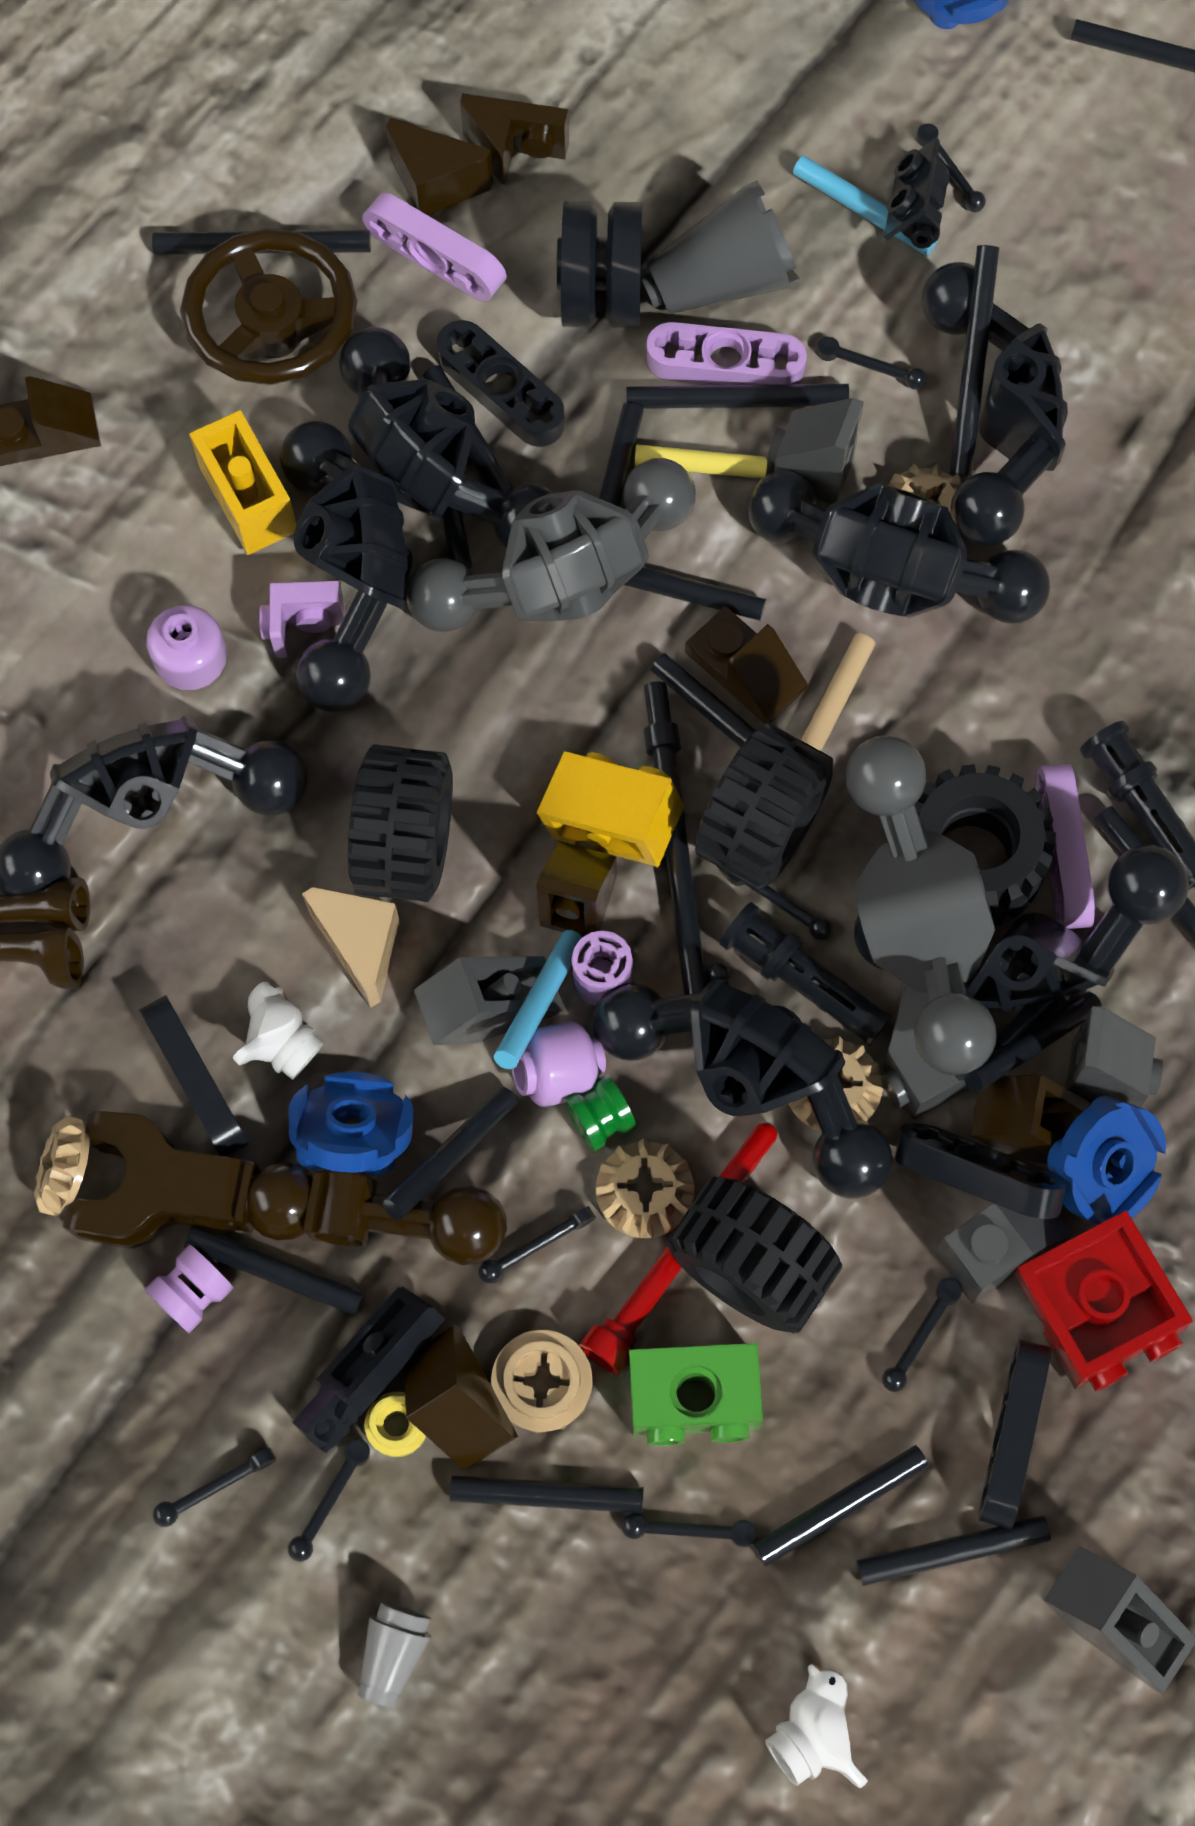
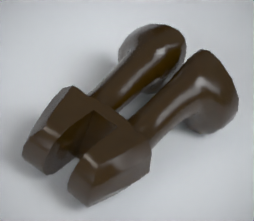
M64 878L42 891L16 895H0V923H42L55 927V929L0 933V962H23L37 965L53 986L61 989H76L82 980L84 956L82 944L74 931H85L89 922L90 894L86 881L82 878Z

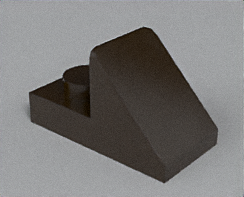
M462 93L460 107L463 136L471 144L491 149L493 174L502 185L506 184L513 152L524 153L540 159L547 157L566 159L569 146L568 109Z
M27 376L25 377L28 399L0 405V466L101 446L94 402L90 392Z
M724 606L685 642V653L764 724L773 722L807 690L808 684L776 631L767 624L756 633L727 606Z

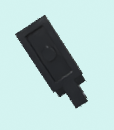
M398 1286L316 1378L322 1386L318 1394L292 1422L294 1426L315 1446L327 1453L349 1433L350 1425L358 1420V1416H361L371 1403L378 1400L385 1393L389 1383L407 1362L428 1344L431 1335L444 1322L445 1318L432 1305L402 1286L400 1288Z

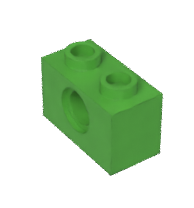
M758 1343L629 1350L633 1437L646 1436L647 1445L673 1446L684 1444L685 1434L711 1433V1442L732 1443L749 1440L750 1430H760L763 1422ZM693 1381L705 1384L713 1394L714 1401L711 1406L700 1412H692L685 1409L677 1398V1392L684 1384Z

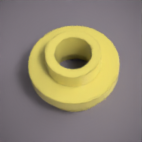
M390 1392L382 1395L369 1407L365 1416V1433L371 1445L378 1452L390 1457H403L416 1451L423 1444L426 1436L410 1421L407 1431L401 1436H391L386 1432V1422L391 1416L396 1414L406 1416L405 1393Z

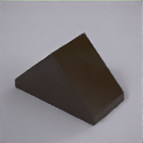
M392 118L389 119L386 131L390 160L416 209L428 215L490 191L493 184L491 149Z
M453 1325L429 1341L404 1366L406 1418L463 1470L469 1469L519 1437L459 1325Z

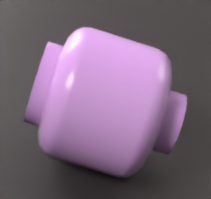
M194 605L171 607L160 613L153 620L147 631V650L157 675L169 686L180 690H198L215 681L226 665L227 648L217 621L204 609Z
M569 1021L537 1028L517 1066L511 1070L516 1088L522 1096L529 1095L531 1100L537 1105L549 1107L565 1103L566 1098L576 1093L584 1095L594 1090L598 1075L605 1072L606 1058L602 1044L596 1038L591 1039L584 1027L576 1022Z

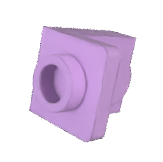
M340 582L270 583V605H260V632L262 640H271L276 658H288V628H298L304 632L319 633L327 631L331 626L341 625L345 617V603Z

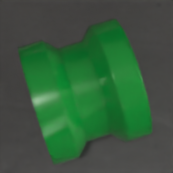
M608 1075L597 1080L594 1090L584 1095L576 1093L565 1099L566 1109L574 1125L592 1152L605 1147L607 1138L617 1132L628 1134L637 1129L636 1121L625 1098Z

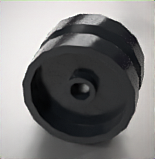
M564 201L562 237H558L557 290H561L562 327H590L596 318L597 292H606V319L611 327L640 328L642 202H614L608 210L607 238L598 237V212L592 201Z

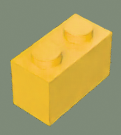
M241 410L189 433L199 468L247 556L294 534L297 524L291 500Z
M564 751L537 810V814L553 839L574 844L576 841L592 842L604 847L611 855L659 867L685 805L672 779L659 769L641 766L636 770L620 766L611 758L599 753L589 752L585 757Z

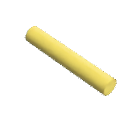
M636 445L635 467L649 459L666 458L681 464L688 472L758 479L766 476L767 456Z

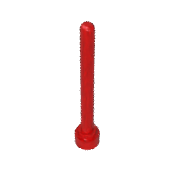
M769 1122L759 1123L719 1177L745 1183L776 1141L777 1129ZM668 1246L613 1320L606 1318L601 1326L594 1324L579 1344L583 1352L592 1361L616 1376H619L629 1363V1350L637 1341L633 1336L682 1269Z

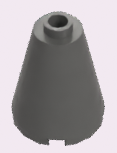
M757 180L742 187L646 263L650 274L642 277L641 280L654 309L664 304L668 314L789 289L801 282L800 277L792 270L796 268V265L773 209L768 211L765 209L761 196L765 195Z

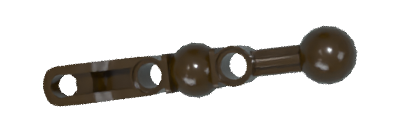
M93 1111L86 1117L85 1133L89 1135L91 1144L100 1152L113 1154L125 1159L126 1175L119 1189L107 1198L87 1201L75 1200L70 1203L66 1209L62 1226L63 1229L78 1239L122 1248L141 1246L154 1239L164 1228L171 1225H195L204 1228L251 1233L255 1229L262 1236L278 1241L296 1239L306 1233L312 1241H322L348 1247L366 1246L368 1232L370 1231L430 1239L434 1249L446 1260L460 1265L481 1263L498 1251L507 1232V1217L500 1201L489 1191L474 1186L451 1189L436 1202L419 1201L401 1220H396L389 1216L383 1207V1201L388 1196L375 1195L377 1182L366 1176L315 1170L313 1175L305 1167L290 1162L269 1164L260 1169L253 1161L177 1150L162 1131L146 1116Z

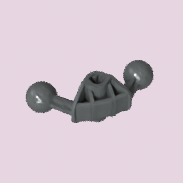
M653 458L642 462L629 474L623 493L626 510L580 490L552 493L539 497L527 504L512 522L503 572L474 575L464 564L453 559L437 558L427 561L419 566L409 579L406 591L409 610L421 625L438 632H449L461 628L472 619L477 609L513 606L517 617L523 621L551 622L574 620L589 616L600 610L611 596L645 565L649 554L644 540L651 531L674 529L689 517L696 501L694 481L681 464L666 458Z
M874 737L862 743L853 752L848 761L845 774L850 796L863 810L880 817L887 843L877 849L854 885L862 929L875 964L911 988L928 993L929 1003L920 1012L914 1029L916 1048L922 1059L930 1067L941 1073L949 1075L967 1074L978 1069L988 1060L996 1043V1026L991 1013L980 1001L966 995L964 982L971 980L977 973L995 931L987 895L973 852L940 833L934 831L923 832L915 803L919 800L925 788L926 767L918 750L907 741L898 737Z

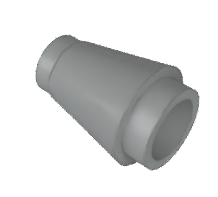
M381 1602L377 1616H369L360 1679L361 1685L357 1694L359 1697L378 1705L395 1707L398 1696L401 1695L432 1637L427 1633L431 1620L429 1616L402 1605Z

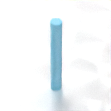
M803 155L800 157L793 169V175L885 231L888 216L887 205L807 156ZM901 231L894 235V237L925 256L930 255L938 242L937 240L930 247L920 249L915 247L911 240Z
M565 930L561 934L494 1054V1060L500 1067L514 1069L517 1066L572 966L574 947L582 938L579 933L573 930Z

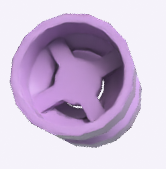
M602 930L591 932L582 937L574 947L572 955L574 988L579 996L589 1004L597 1005V1002L606 992L622 984L632 982L633 959L631 949L626 941L613 932ZM602 957L608 958L609 960H611V962L602 959Z
M189 1244L176 1257V1267L167 1276H157L144 1290L189 1334L203 1320V1310L211 1302H221L234 1287L202 1254ZM182 1275L204 1295L201 1299L179 1279Z

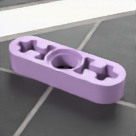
M381 193L362 216L366 228L381 243L477 300L489 301L507 278L504 267L490 252L392 194Z
M667 322L656 326L647 338V365L654 375L665 380L711 385L800 384L805 374L806 349L799 339L789 334ZM674 344L678 346L675 358L665 357L667 345ZM695 346H702L701 362H694ZM730 347L738 351L742 358L734 366L722 367L714 363L710 356L718 348ZM751 352H758L757 368H750ZM776 356L787 357L786 369L779 370L775 368Z
M1070 763L1041 765L1037 769L1036 789L1043 797L1039 810L1050 809L1054 821L1049 831L1056 832V845L1051 854L1053 859L1048 869L1056 921L1068 929L1092 927L1095 915L1094 894L1074 771Z

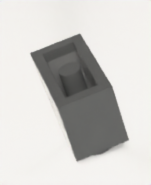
M850 398L794 410L787 430L777 428L769 448L767 461L775 463L774 472L789 471L805 477L814 486L819 500L830 504L837 502L854 460L864 401Z
M545 956L459 957L414 989L433 1045L478 1043L506 1033L545 965ZM558 991L542 1020L555 1016L564 1010Z
M905 984L882 1068L885 1074L881 1075V1081L893 1104L898 1108L905 1105L914 1120L964 1093L969 1088L964 1081V1074L949 1075L941 1073L930 1067L920 1056L915 1044L914 1029L920 1012L929 1003L928 993L917 991Z
M1092 1006L1072 1041L1066 1089L1090 1103L1096 1098L1105 1095L1141 1107L1149 1094L1157 1095L1161 1082L1163 1060L1153 1058L1156 1037L1106 1008Z
M993 1203L946 1235L935 1254L951 1276L960 1283L962 1291L973 1304L1015 1275L1014 1272L1017 1267L1049 1251L1072 1235L1073 1231L1061 1215L1051 1219L1033 1218Z
M1080 1546L1065 1569L1060 1572L1055 1584L1044 1599V1602L1075 1633L1161 1694H1164L1195 1645V1636L1136 1574Z

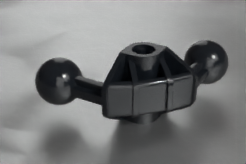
M966 262L948 263L936 269L927 279L922 292V307L928 321L939 331L951 335L967 333L975 265ZM994 303L989 342L1003 352L998 356L994 365L979 430L984 441L1009 460L998 473L981 472L964 480L956 489L950 507L951 516L960 535L967 541L980 546L998 545L1007 541L1017 532L1025 512L1022 495L1045 470L1053 471L1061 462L1066 446L1063 438V427L1068 415V405L1063 400L1060 378L1062 366L1060 358L1055 356L1047 336L1048 328L1038 323L1029 329Z
M380 327L361 329L351 335L345 342L339 358L340 372L345 384L358 395V402L348 420L349 432L378 468L379 473L394 481L397 502L437 519L443 515L449 506L494 524L499 541L507 549L511 526L515 517L533 500L553 492L540 485L524 484L504 493L463 476L475 430V413L471 403L460 393L431 380L407 381L411 367L408 349L395 333Z
M308 421L296 426L287 434L280 450L281 468L288 481L303 492L315 494L309 499L296 525L293 539L294 547L301 557L314 566L356 588L358 591L335 637L318 640L302 653L297 664L296 681L301 694L312 706L327 712H340L350 709L359 703L369 688L371 671L363 651L387 604L403 608L406 602L404 597L405 581L411 570L412 554L404 540V516L398 506L394 481L379 472L352 460L350 444L338 428L322 421Z
M779 471L762 478L754 486L748 499L747 511L749 521L759 536L771 543L781 545L792 544L803 538L814 543L812 552L815 562L837 591L850 600L870 609L910 618L949 604L955 592L976 596L981 607L989 616L1000 622L1013 624L1033 618L1042 610L1048 600L1050 593L1049 575L1045 566L1037 557L1026 551L1013 549L999 552L990 557L985 563L967 559L965 544L948 507L921 495L886 485L875 484L833 503L825 510L820 507L819 497L814 486L805 477L794 472Z
M183 716L180 720L147 725L146 722L138 724L137 729L115 735L102 742L96 743L94 740L87 744L88 748L65 762L53 764L50 771L52 783L31 828L12 834L0 845V890L4 895L42 891L61 879L70 878L71 862L63 843L82 803L102 815L138 829L153 827L159 824L167 815L180 788L187 764L190 763L231 780L237 798L249 810L260 815H279L294 808L302 799L308 781L305 763L298 752L285 743L265 740L256 742L245 749L198 729L194 720Z
M1141 845L1127 850L1117 858L1109 872L1107 888L1112 905L1086 943L1074 932L1048 915L1037 912L1022 915L1012 924L983 967L978 969L971 980L964 982L966 995L977 999L986 1008H1002L1004 1012L1014 1011L1017 1006L1034 1005L1055 999L1058 1003L1065 1002L1073 994L1097 985L1106 986L1115 971V965L1144 924L1152 925L1164 922L1173 917L1182 908L1189 889L1188 875L1183 863L1171 851L1155 845ZM858 914L854 925V939L857 949L868 963L884 970L873 962ZM1022 947L1030 948L1034 952L1032 956L1023 952Z
M722 979L712 980L701 993L664 999L653 989L645 985L625 983L606 992L597 1002L592 1018L595 1038L602 1044L603 1049L608 1054L621 1060L637 1061L645 1059L662 1047L669 1034L692 1031L697 1075L709 1101L714 1107L725 1114L745 1116L766 1113L801 1098L808 1097L822 1131L814 1147L813 1166L819 1181L831 1193L843 1198L858 1199L873 1194L886 1182L892 1167L890 1144L877 1127L868 1122L855 1119L837 1075L846 1063L842 1052L832 1048L811 1031L812 1027L805 1022L802 1023L801 1019L790 1009L779 1005H771L766 1002L764 997L758 994L752 995L732 987Z

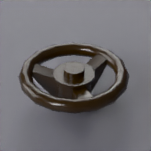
M265 228L234 235L204 255L186 281L180 314L187 341L208 366L237 381L274 385L304 378L332 360L352 331L358 300L349 270L329 247L300 232ZM268 250L295 253L315 263L330 280L334 297L301 299L300 292L292 281L280 275L264 274L255 253ZM233 262L242 283L235 298V311L241 325L225 341L218 345L207 332L202 307L207 287L221 269ZM330 325L318 343L296 357L271 363L248 361L263 356L267 358L287 356L297 349L302 340Z

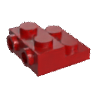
M1127 1210L1022 1264L1014 1272L1046 1328L1043 1335L1074 1389L1090 1382L1094 1391L1098 1392L1114 1384L1129 1374L1124 1363L1142 1353H1145L1150 1363L1163 1358L1183 1345L1178 1334L1184 1332L1193 1322Z

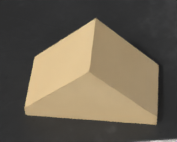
M315 887L303 892L302 895L310 916L369 1007L371 1008L380 1003L400 927L396 904Z

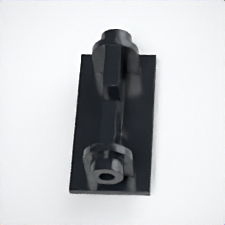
M937 137L920 150L912 149L907 152L895 167V180L891 199L887 205L888 216L883 236L886 240H889L901 231L911 240L915 247L925 249L939 239L942 213L939 209L944 207L950 173L945 164L937 160L940 140Z

